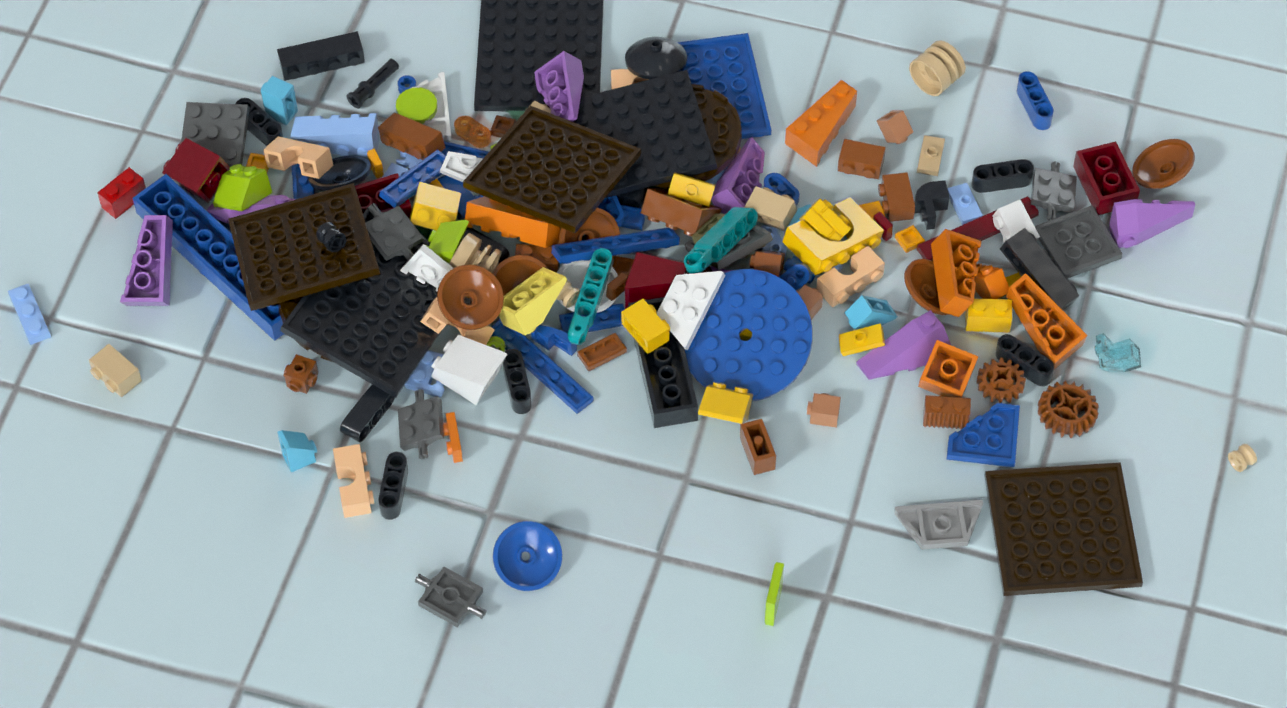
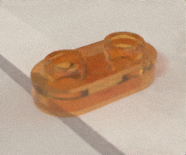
M460 116L455 120V133L473 146L484 148L491 143L490 130L470 116Z

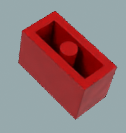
M128 167L97 192L101 208L117 219L134 205L132 198L146 189L144 178Z

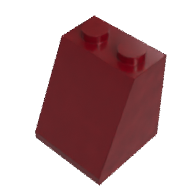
M185 137L183 142L177 145L173 157L165 163L162 174H167L180 187L209 204L217 192L222 174L229 171L230 166L219 155Z
M637 252L625 285V309L629 307L628 303L638 302L641 299L650 300L665 297L676 275L690 274L687 272L684 263Z

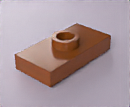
M615 332L577 351V356L586 369L591 371L627 353V348Z

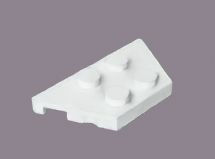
M441 72L438 74V78L430 82L425 80L412 88H424L435 95L438 104L437 113L433 119L425 121L424 125L442 132L443 139L451 141L445 74Z
M722 271L676 275L657 312L661 320H666L670 326V331L686 350L689 349L726 276Z

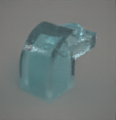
M1104 333L1096 335L1094 349L1099 359V368L1107 372H1127L1141 368L1140 348L1130 338L1113 343Z

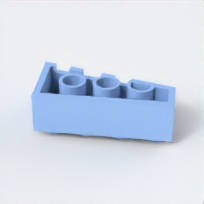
M369 113V117L351 114V118H341L340 115H332L329 119H324L322 116L295 117L290 138L329 147L331 154L368 158V150L375 148L377 152L380 141L377 114Z

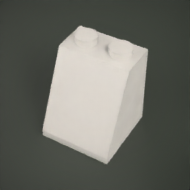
M457 335L454 341L449 340L443 349L445 351L443 357L438 356L431 367L434 368L431 377L477 405L499 373L507 354Z

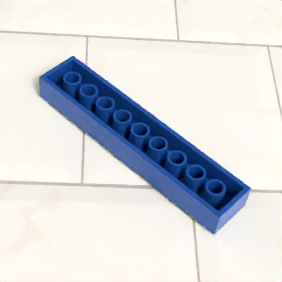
M167 174L132 198L136 213L142 219H144L145 215H166L173 220L172 247L274 341L284 334L280 331L283 321L279 313L278 304L253 311L250 310L232 234Z

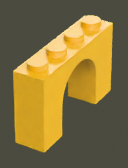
M851 197L835 204L833 211L838 216L841 214L849 221L848 225L851 229L845 235L847 237L845 241L835 242L824 239L804 220L792 224L786 229L782 242L804 264L808 265L815 275L828 272L838 264H844L851 259V256L867 246L875 249L881 243L884 230Z

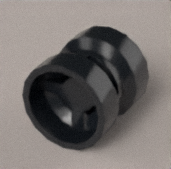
M331 222L322 224L316 233L317 239L330 252H338L346 244V236Z

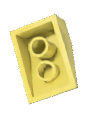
M543 267L503 296V306L498 315L502 324L523 335L534 332L536 327L543 323L567 281L566 276Z

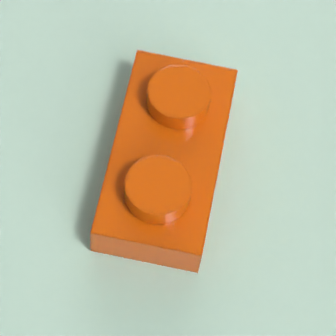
M455 412L446 413V422L443 423L444 436L449 435L450 441L446 442L447 453L453 456L454 463L463 462Z

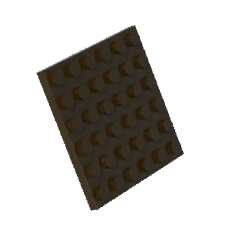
M530 105L463 181V188L576 233L641 156V149Z
M354 183L228 219L251 311L380 274ZM326 222L333 223L346 236V244L338 252H330L317 239L316 233L318 228Z
M1121 462L985 471L984 477L1003 596L1142 587V573Z

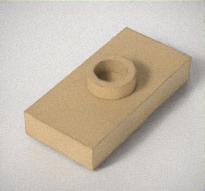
M924 135L917 173L938 176L945 142L944 138Z

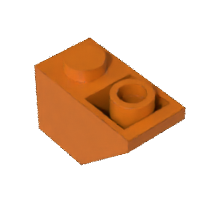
M982 263L976 264L978 272L974 279L976 282L975 291L982 299H999L1008 293L1009 285L1002 268L982 265Z

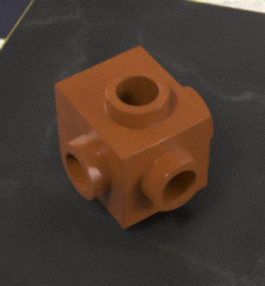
M296 354L291 364H288L284 370L283 376L285 377L286 386L294 392L300 391L307 394L310 387H314L317 381V363L312 359Z

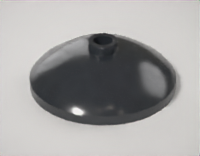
M647 37L635 42L628 48L625 54V64L634 75L650 80L682 71L687 64V53L682 45L666 37Z
M362 156L337 157L332 159L334 166L320 179L308 177V180L312 187L320 191H327L352 183L356 186L368 177L372 167L370 161Z

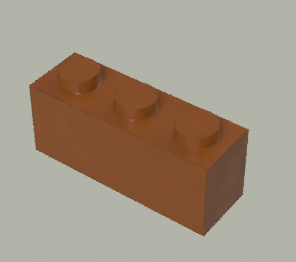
M393 113L378 126L380 139L383 144L412 155L417 159L424 160L437 149L440 152L445 149L442 132L397 113Z

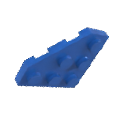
M997 403L982 416H977L967 423L966 427L949 435L946 460L1015 467L1020 405Z

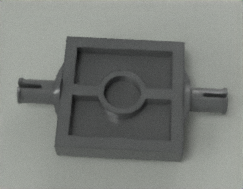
M1056 161L1051 163V171L1035 168L1033 172L1031 205L1048 210L1047 220L1049 221L1056 218V212L1072 213L1075 208L1077 176L1060 173V163L1057 162L1056 164Z
M375 203L371 204L368 210L374 218L366 222L370 240L386 261L395 256L402 255L408 261L414 255L411 249L423 242V236L399 206L387 212H381Z
M418 389V391H415L416 402L398 409L400 448L403 451L418 448L419 459H427L428 445L434 441L444 439L442 400L438 396L424 400V390Z
M443 567L439 574L431 580L421 574H418V577H416L415 583L425 587V592L419 599L418 605L458 628L463 619L470 613L480 619H483V616L486 615V610L476 605V601L483 593V588L450 569Z

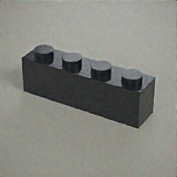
M358 31L277 49L284 81L365 63Z
M1026 228L1006 240L1001 246V252L1021 277L1026 273L1062 310L1073 304L1080 296L1077 293L1076 287L1068 282L1064 277L1063 271L1052 262L1048 252L1040 247L1036 242L1035 236L1028 232Z

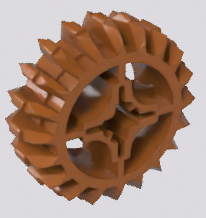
M1065 380L1062 385L1056 382L1054 387L1048 386L1038 401L1039 407L1037 412L1040 416V422L1045 423V429L1052 428L1053 435L1059 432L1061 438L1065 434L1072 438L1074 434L1080 437L1083 432L1088 433L1090 427L1093 428L1099 414L1096 396L1091 395L1090 389L1084 390L1083 384L1079 387L1076 386L1075 381L1071 385ZM1054 402H1059V404H1057L1056 407L1051 408V405ZM1081 411H1085V414L1078 418V414Z

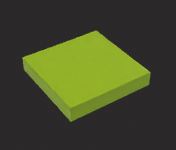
M776 562L774 565L766 600L765 625L774 626L783 586L784 563Z

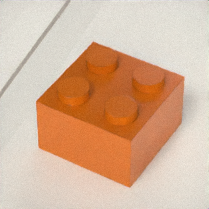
M936 340L918 387L940 396L963 397L976 366L978 356Z

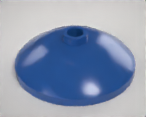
M533 521L515 523L507 527L495 542L493 548L494 568L501 580L514 589L521 591L541 589L548 585L560 570L562 564L560 542L556 535L543 524ZM523 552L529 553V559L526 561L521 557Z

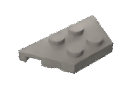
M983 500L895 507L894 513L922 550L968 546L982 509Z

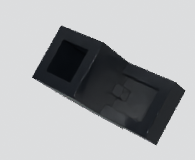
M946 180L925 183L917 190L915 195V213H920V220L925 222L926 230L935 229V211L948 210L949 193Z

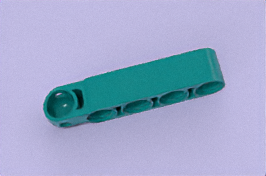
M733 207L696 242L694 248L684 257V265L687 272L690 274L701 273L713 262L720 261L756 225L758 220L757 211L754 208Z
M605 248L594 251L582 284L568 330V340L572 344H583L589 328L594 323L611 272L612 254Z

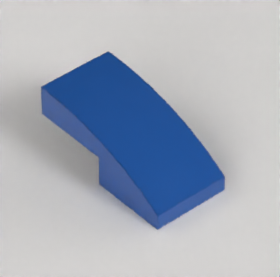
M539 325L531 333L532 340L548 351L554 345L571 356L577 351V345L569 342L568 333L559 329Z

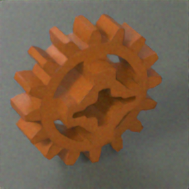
M1000 358L999 362L991 359L990 365L985 362L983 369L979 368L976 381V384H979L978 391H984V398L990 396V402L998 399L999 403H1002L1003 400L1011 403L1012 397L1018 399L1019 394L1024 391L1026 378H1023L1024 371H1018L1019 364L1012 366V360L1009 359L1005 363L1003 358Z

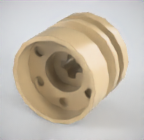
M939 40L935 41L924 53H921L910 63L909 71L915 84L922 91L931 96H939L965 73L966 67L960 53L949 43Z
M468 233L457 248L449 264L453 268L461 265H477L493 273L499 264L502 251L495 249L491 256H489L492 245H487L481 251L479 249L482 240Z

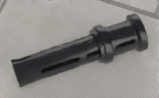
M390 58L367 81H361L358 84V88L346 95L348 102L357 109L361 108L363 102L367 98L373 97L375 90L399 69L398 63Z

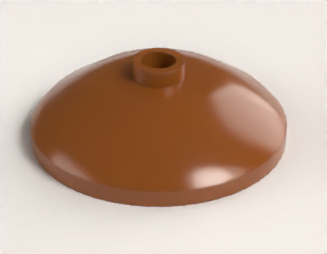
M1167 139L1159 141L1146 148L1137 157L1133 165V176L1136 182L1145 188L1161 189L1172 186L1189 173L1195 161V153L1191 145L1184 140Z
M596 208L576 233L561 228L559 244L582 241L584 234L586 235V240L620 235V230L617 222L608 212Z
M516 255L503 260L497 265L492 274L499 281L503 290V296H505L541 268H548L534 257Z
M927 259L912 261L904 273L905 284L911 297L927 311L931 310L934 314L950 315L940 311L933 261Z
M461 265L453 268L443 277L438 287L437 301L443 316L450 323L462 329L477 330L490 325L498 317L503 306V290L499 281L490 271L477 265ZM464 299H470L471 304H466Z

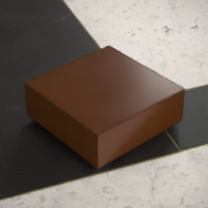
M496 115L490 135L502 138L514 125L516 119Z
M622 272L607 284L606 297L609 300H615L625 291L628 279L626 274Z

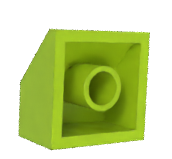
M241 164L231 166L229 171L222 174L213 201L214 207L244 211L273 193L266 169H259L255 166L246 167Z
M459 220L441 223L438 230L433 229L428 240L431 244L427 247L449 264L463 240L469 221Z

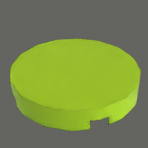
M424 88L407 89L396 100L397 114L424 124L429 119H433L437 113L438 104L435 95Z

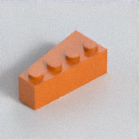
M840 80L786 128L785 144L817 167L821 157L829 149L830 143L838 135L839 129L845 124L856 107L857 90L843 80Z
M485 196L467 202L465 220L469 221L467 226L469 228H472L474 225L481 226V231L488 233L499 231L502 237H520L521 242L543 248L559 243L560 227Z
M945 229L931 243L940 311L960 317L974 302L976 287L974 279L978 272L976 263L980 256L978 249L981 247V241Z
M1026 273L1009 287L1006 295L1007 299L1012 300L1014 311L1038 351L1053 362L1055 370L1083 346L1087 334Z

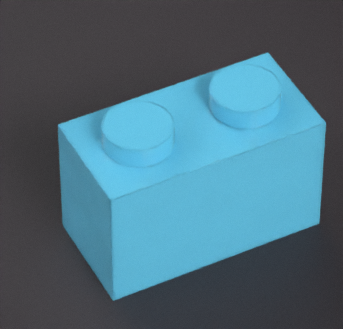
M272 76L261 87L264 110L276 121L287 126L298 112L294 85Z

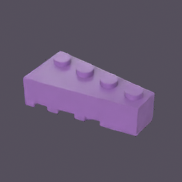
M144 216L137 240L136 252L133 254L130 273L126 278L124 294H122L120 302L126 306H170L173 220L168 216Z

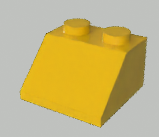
M419 182L409 220L413 225L438 230L441 223L456 220L461 193Z
M713 382V385L706 386L698 414L742 424L748 421L753 394L748 393L746 388L735 387V390L726 388V384Z

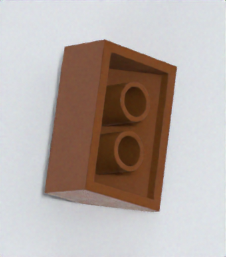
M669 188L647 189L641 214L648 216V220L657 223L662 221L666 223V227L674 230L682 229L685 235L692 237L715 213L720 214L722 209L711 204L705 206L669 195Z

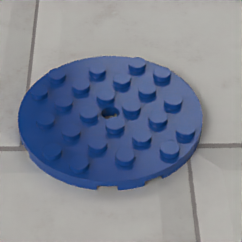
M754 269L729 271L724 273L726 276L689 349H685L686 358L691 374L703 387L706 388L708 385H713V382L726 384V388L735 390V387H742L748 389V393L753 394L752 401H759L769 398L790 386L807 364L813 342L812 321L801 296L783 279L771 273ZM746 329L752 332L751 339L748 341L741 340L740 333Z

